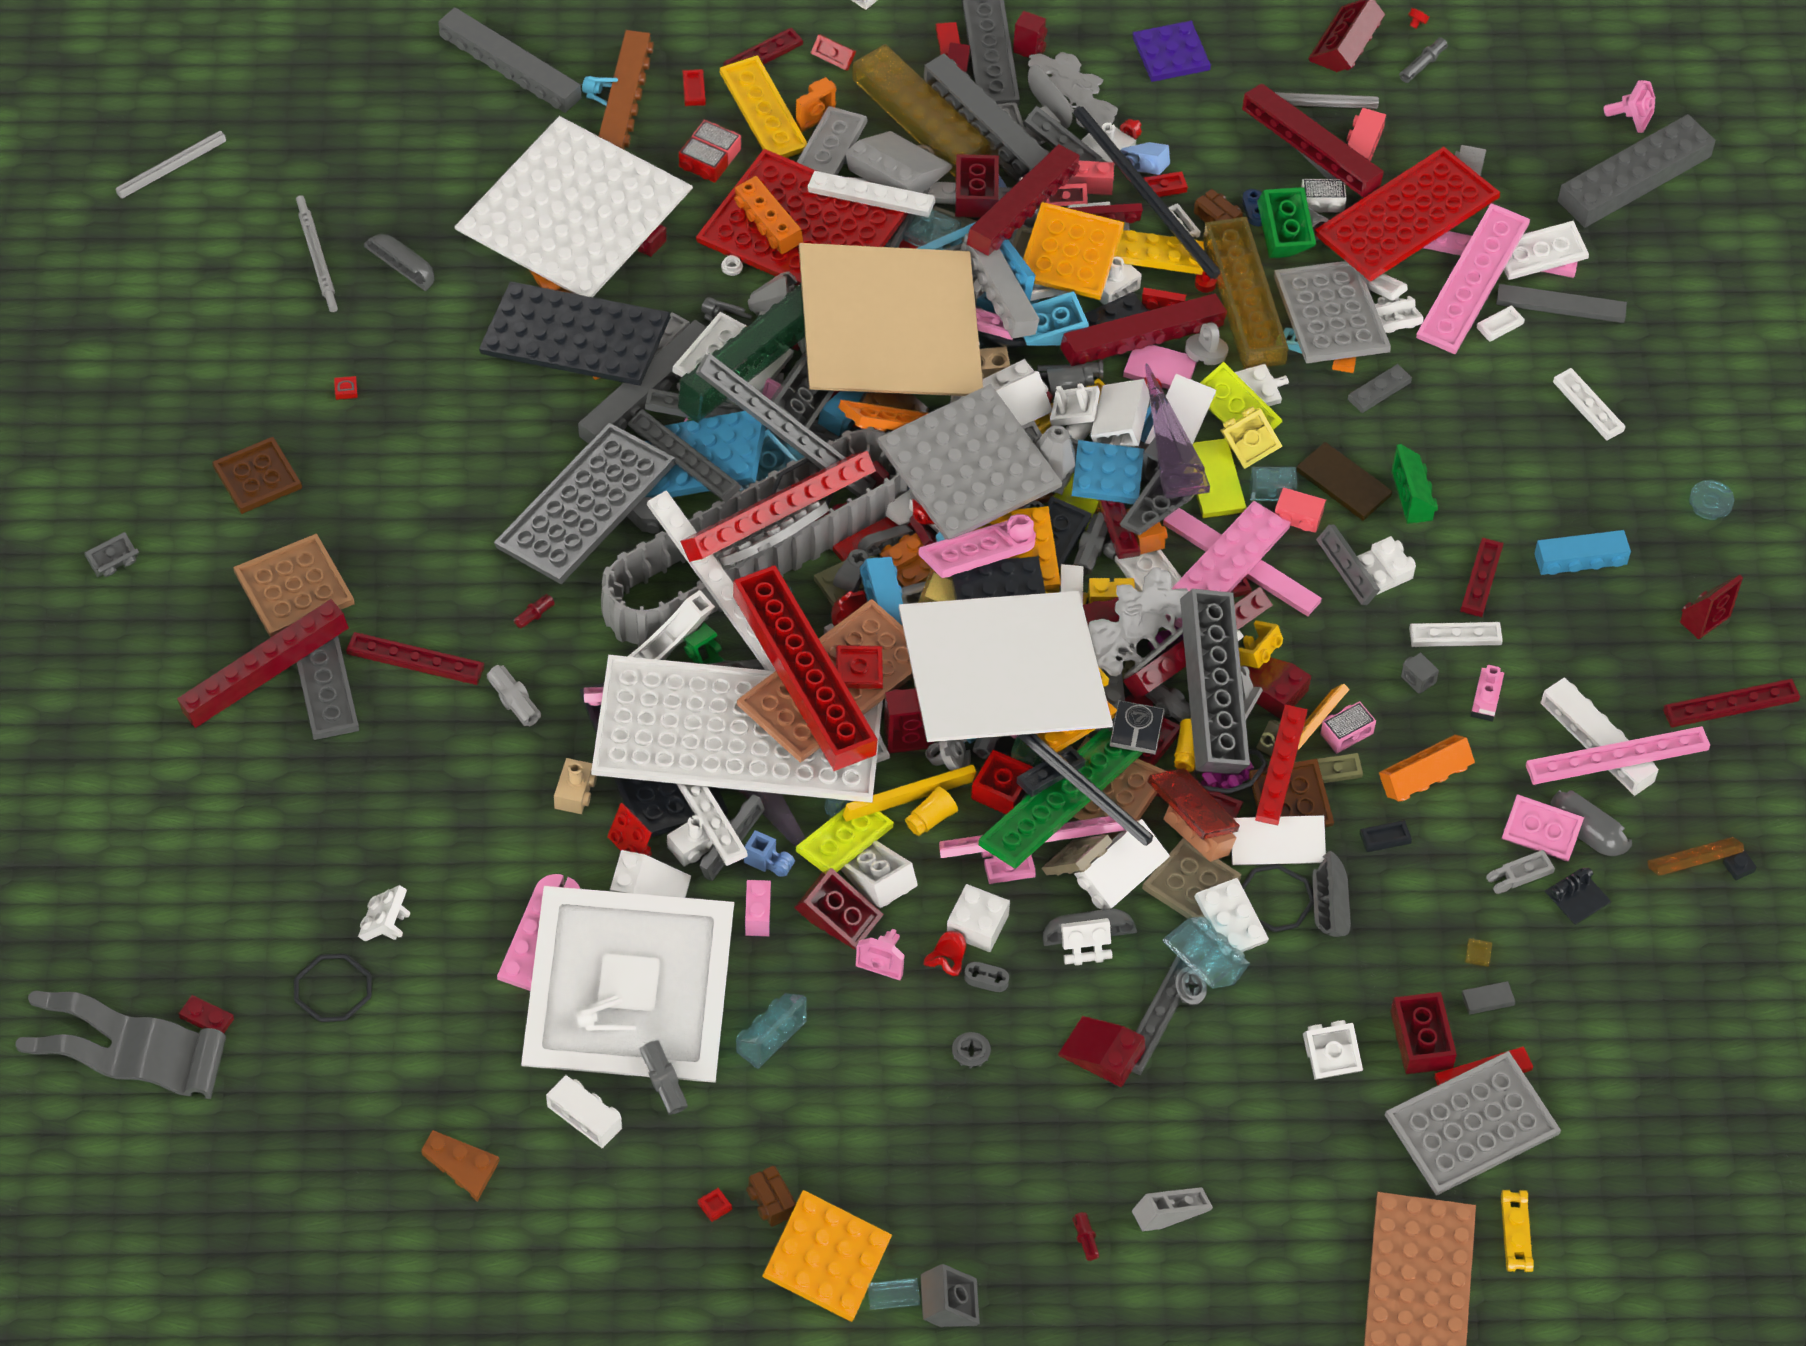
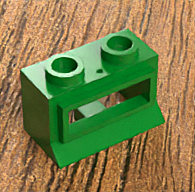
M703 622L700 629L684 638L686 646H684L685 653L690 659L692 658L693 663L697 664L725 661L718 654L722 651L721 646L713 639L717 636V633L705 622ZM702 645L708 656L704 661H702L698 650Z

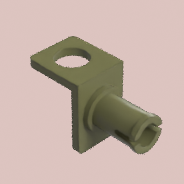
M1276 720L1268 722L1257 745L1258 750L1272 756L1280 722Z

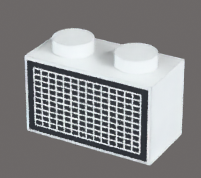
M1302 179L1301 187L1305 189L1307 203L1311 209L1316 212L1332 213L1344 211L1346 190L1345 183L1342 180Z

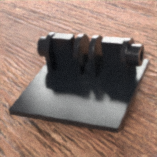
M1589 867L1580 868L1545 890V893L1574 925L1611 903V900L1591 880L1593 871Z

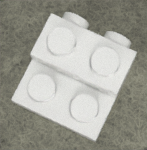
M1391 536L1372 544L1371 550L1357 556L1380 588L1378 594L1413 579L1416 567L1411 556L1406 557L1403 553L1404 549L1399 540L1394 541Z
M1345 1020L1332 1022V1027L1322 1028V1024L1308 1027V1031L1303 1033L1307 1057H1310L1314 1080L1363 1071L1353 1023L1346 1024Z

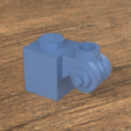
M756 830L745 845L748 856L744 858V863L765 872L768 869L777 876H786L791 866L795 863V859L789 853L781 852L779 854L776 852V839Z

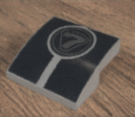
M1119 700L1110 746L1156 754L1164 709Z

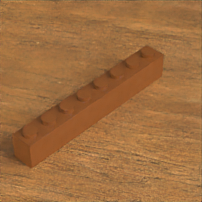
M630 30L625 31L614 78H618V81L612 82L599 133L600 138L623 150L630 146L631 137L629 132H633L634 129L633 116H637L638 113L637 100L641 101V85H645L646 73L644 72L645 69H649L650 57L648 56L653 53L654 42H650V33Z

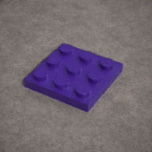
M1192 21L1133 32V40L1151 82L1210 70L1211 64Z

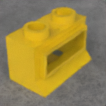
M1257 620L1254 622L1259 637L1255 641L1252 636H1244L1243 643L1245 649L1239 648L1240 667L1245 665L1260 668L1263 663L1269 661L1271 653L1276 648H1279L1283 642V637L1277 624Z

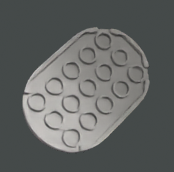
M816 501L735 542L734 545L731 544L721 549L722 553L717 556L722 566L730 565L785 540L827 513L829 508L826 501Z

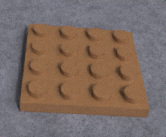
M317 534L233 567L235 575L270 638L330 599L334 601L340 610L355 604L353 596Z
M1086 737L1083 743L1078 748V750L1082 746H1084L1091 738ZM1136 759L1102 791L1137 821L1140 820L1168 778V772L1140 759ZM1091 800L1070 821L1109 815ZM1121 831L1101 835H1108L1110 839H1114Z

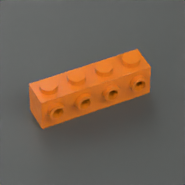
M757 176L735 187L736 197L734 199L740 209L743 208L748 219L757 224L759 232L768 237V241L773 249L777 248L781 254H784L798 246L799 243H803L801 228Z
M1453 735L1380 771L1379 775L1387 797L1397 801H1404L1409 799L1410 795L1415 792L1427 790L1430 787L1429 785L1435 782L1447 780L1449 775L1467 770V766L1475 763L1467 737Z

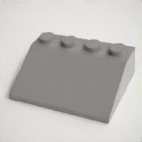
M891 131L860 139L845 152L848 170L871 183L919 193L929 189L952 169L950 163Z

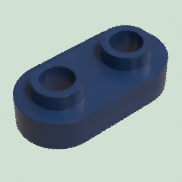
M1249 189L1244 192L1242 198L1247 221L1253 226H1262L1257 203L1262 192L1256 189Z

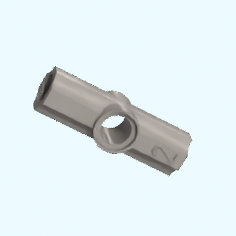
M496 665L491 668L487 674V679L499 693L504 707L508 710L511 709L524 726L530 727L534 725L541 717V712L530 700L525 686L520 681L516 682L504 665Z

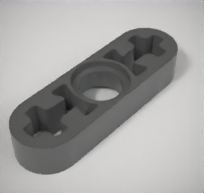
M902 524L865 536L859 542L858 549L864 550L868 557L881 553L886 545L894 546L899 543L903 536L907 534L911 536L915 532L908 524Z

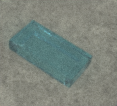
M917 1279L868 1284L870 1310L920 1305Z

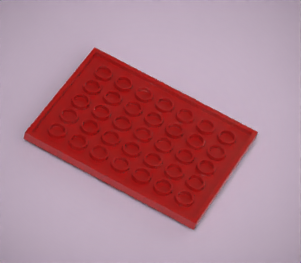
M763 149L735 186L737 187L757 176L801 228L803 243L884 247L908 215V213L810 193L808 192V185L816 170L767 149ZM734 187L696 236L697 242L727 256H737L741 262L775 277L780 273L789 271L796 278L797 283L794 285L802 288L799 245L784 254H781L777 248L773 249L768 241V237L762 235L757 228V224L748 219L745 210L737 206L734 199L736 197Z

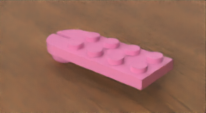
M1016 514L1011 516L1008 521L971 531L949 540L945 539L919 547V556L941 578L950 577L957 573L969 571L973 568L1030 551L1035 546L1034 521L1027 515Z
M560 874L548 875L542 878L536 885L499 970L498 980L531 991L544 886L580 889L577 882L569 877L564 885V876Z

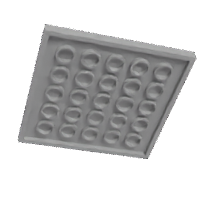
M991 384L877 439V443L940 533L948 540L971 532L1062 486L1060 478Z

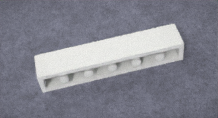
M1565 677L1544 691L1541 704L1586 749L1629 741L1624 733L1617 729L1606 715L1601 714L1594 707L1593 703L1585 698L1578 691L1577 687ZM1651 761L1609 771L1635 796L1655 782L1659 769Z

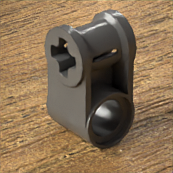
M861 549L851 551L842 567L836 573L833 585L848 592H857L862 582L859 568L868 559V554Z

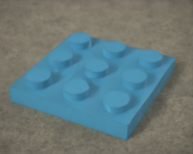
M1078 440L1071 496L1134 504L1140 492L1144 449Z

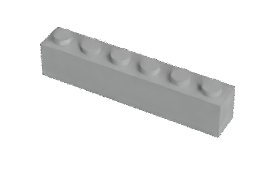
M969 233L965 234L964 242L961 244V251H970L972 271L975 272L979 284L984 288L988 300L993 304L995 313L1001 318L1004 329L1008 331L1011 338L1035 335L1040 319L1001 250H994L987 256L966 245Z

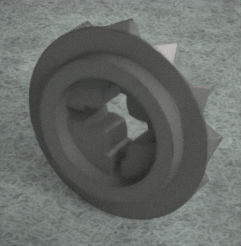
M1185 967L1178 970L1179 973L1174 976L1176 983L1173 986L1178 992L1176 996L1182 999V1003H1188L1189 1005L1200 1003L1205 998L1207 992V984L1203 974L1194 967ZM1188 983L1195 987L1189 989L1185 987V984Z
M967 1032L955 1039L952 1045L954 1060H957L961 1066L966 1065L971 1069L973 1066L981 1067L985 1061H988L991 1047L989 1041L983 1035ZM970 1044H973L972 1047H974L975 1051L972 1057H970L968 1052Z

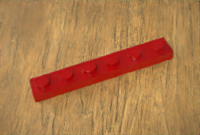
M1285 704L1255 821L1279 825L1308 709Z

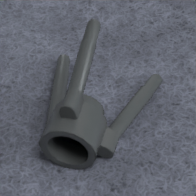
M707 297L701 307V311L705 313L704 319L710 322L713 321L719 312L723 313L724 310L748 319L752 318V315L745 313L744 308L721 302L711 297Z

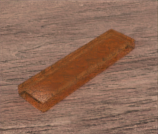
M1734 837L1648 860V867L1660 876L1742 853L1744 846L1743 843Z

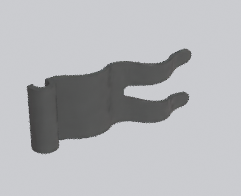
M33 991L29 994L28 1000L32 1006L75 1015L112 1040V1044L110 1047L104 1048L87 1039L72 1035L20 1037L15 1043L19 1052L61 1054L74 1058L94 1071L111 1078L146 1081L184 1096L192 1097L193 1092H200L205 1095V1098L211 1099L226 1041V1036L223 1032L212 1028H205L200 1033H197L178 1024L158 1018L129 1017L110 1009L94 998L76 992L52 993Z

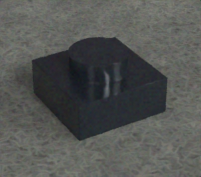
M1744 849L1725 857L1723 860V864L1735 881L1754 873L1757 868Z

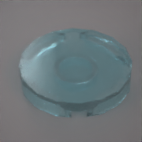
M1705 480L1697 483L1692 488L1689 503L1692 505L1693 511L1699 516L1715 520L1718 517H1726L1732 511L1734 496L1733 492L1725 484L1714 480Z

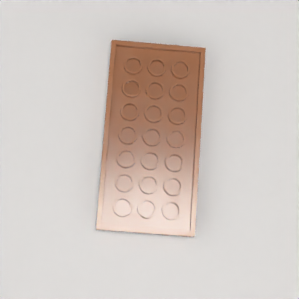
M873 599L869 600L819 638L835 668L836 645L882 646L883 689L848 688L863 715L885 699V692L898 689L913 677L903 626ZM776 671L737 699V706L800 763L820 749Z
M1377 1192L1364 1346H1466L1476 1205Z

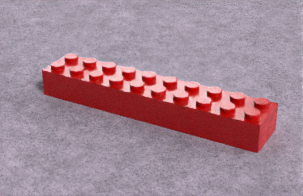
M776 565L734 580L733 597L832 769L836 771L875 756L877 752V737Z

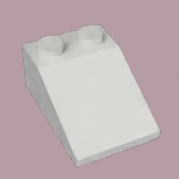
M876 840L841 869L861 894L879 908L890 904L893 900L907 894L918 886L912 863Z
M621 850L610 892L686 898L691 875L645 854Z

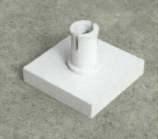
M1104 123L1102 125L1103 131L1119 150L1136 145L1134 138L1111 125L1112 123ZM1089 133L1081 140L1102 157L1099 162H1113Z

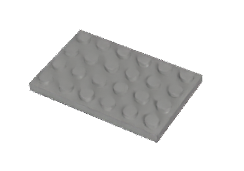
M1346 261L1274 270L1277 287L1306 363L1390 352L1391 345L1364 276Z
M1509 1051L1393 1107L1385 1113V1117L1436 1196L1559 1135L1561 1129Z

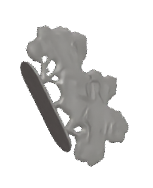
M1060 52L1055 56V59H1051L1043 54L1029 55L1028 83L1030 89L1042 106L1046 105L1060 120V124L1064 128H1068L1071 125L1073 108L1078 106L1084 107L1101 128L1104 123H1113L1118 108L1106 101L1093 98V94L1099 93L1100 88L1098 86L1104 80L1093 74L1080 73L1081 63L1075 55ZM1076 119L1077 124L1080 127L1084 128V126L1079 122V120Z
M1159 567L1152 568L1144 577L1143 591H1137L1132 585H1117L1116 594L1119 600L1116 602L1115 612L1120 616L1119 621L1111 622L1106 619H1099L1089 622V632L1098 667L1107 671L1110 676L1117 677L1121 674L1123 661L1133 660L1135 665L1125 673L1124 679L1130 677L1183 633V626L1176 630L1174 623L1176 619L1182 618L1180 598L1189 590L1187 588L1172 589L1169 571L1161 570ZM1166 614H1169V616L1171 617L1170 621H1168L1165 617ZM1160 627L1170 630L1172 634L1159 644L1155 640ZM1145 638L1152 643L1154 649L1142 658L1136 653L1137 643ZM1131 643H1133L1134 649L1129 647ZM1121 647L1127 648L1131 655L1127 653L1125 656L1119 653L1118 649ZM1116 656L1121 657L1122 660L1118 661Z

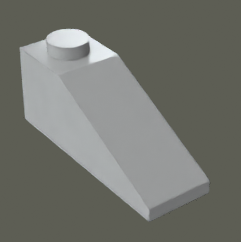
M1201 1187L1148 1193L1134 1207L1132 1213L1141 1230L1150 1231L1163 1229L1211 1211L1213 1207Z

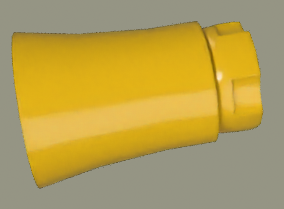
M1190 718L1183 719L1180 722L1179 738L1174 755V766L1181 771L1193 772L1196 768Z
M937 786L929 797L915 808L911 815L905 818V822L914 834L921 836L947 817L957 813L958 807L951 795L942 787Z

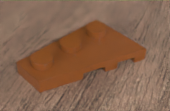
M432 1130L421 1150L425 1158L442 1172L447 1173L453 1178L455 1183L467 1190L477 1202L499 1163L498 1156Z

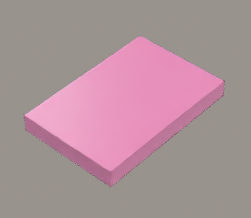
M1150 345L1142 349L1132 350L1123 377L1133 380L1143 379L1147 376L1155 377L1160 380L1162 388L1169 389L1176 374L1191 379L1197 362L1193 361L1185 353Z
M1517 794L1502 839L1538 852L1544 850L1549 856L1569 862L1584 817Z

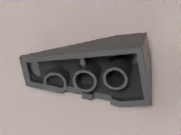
M1163 463L1123 518L1120 526L1137 535H1141L1190 501L1202 485V481Z

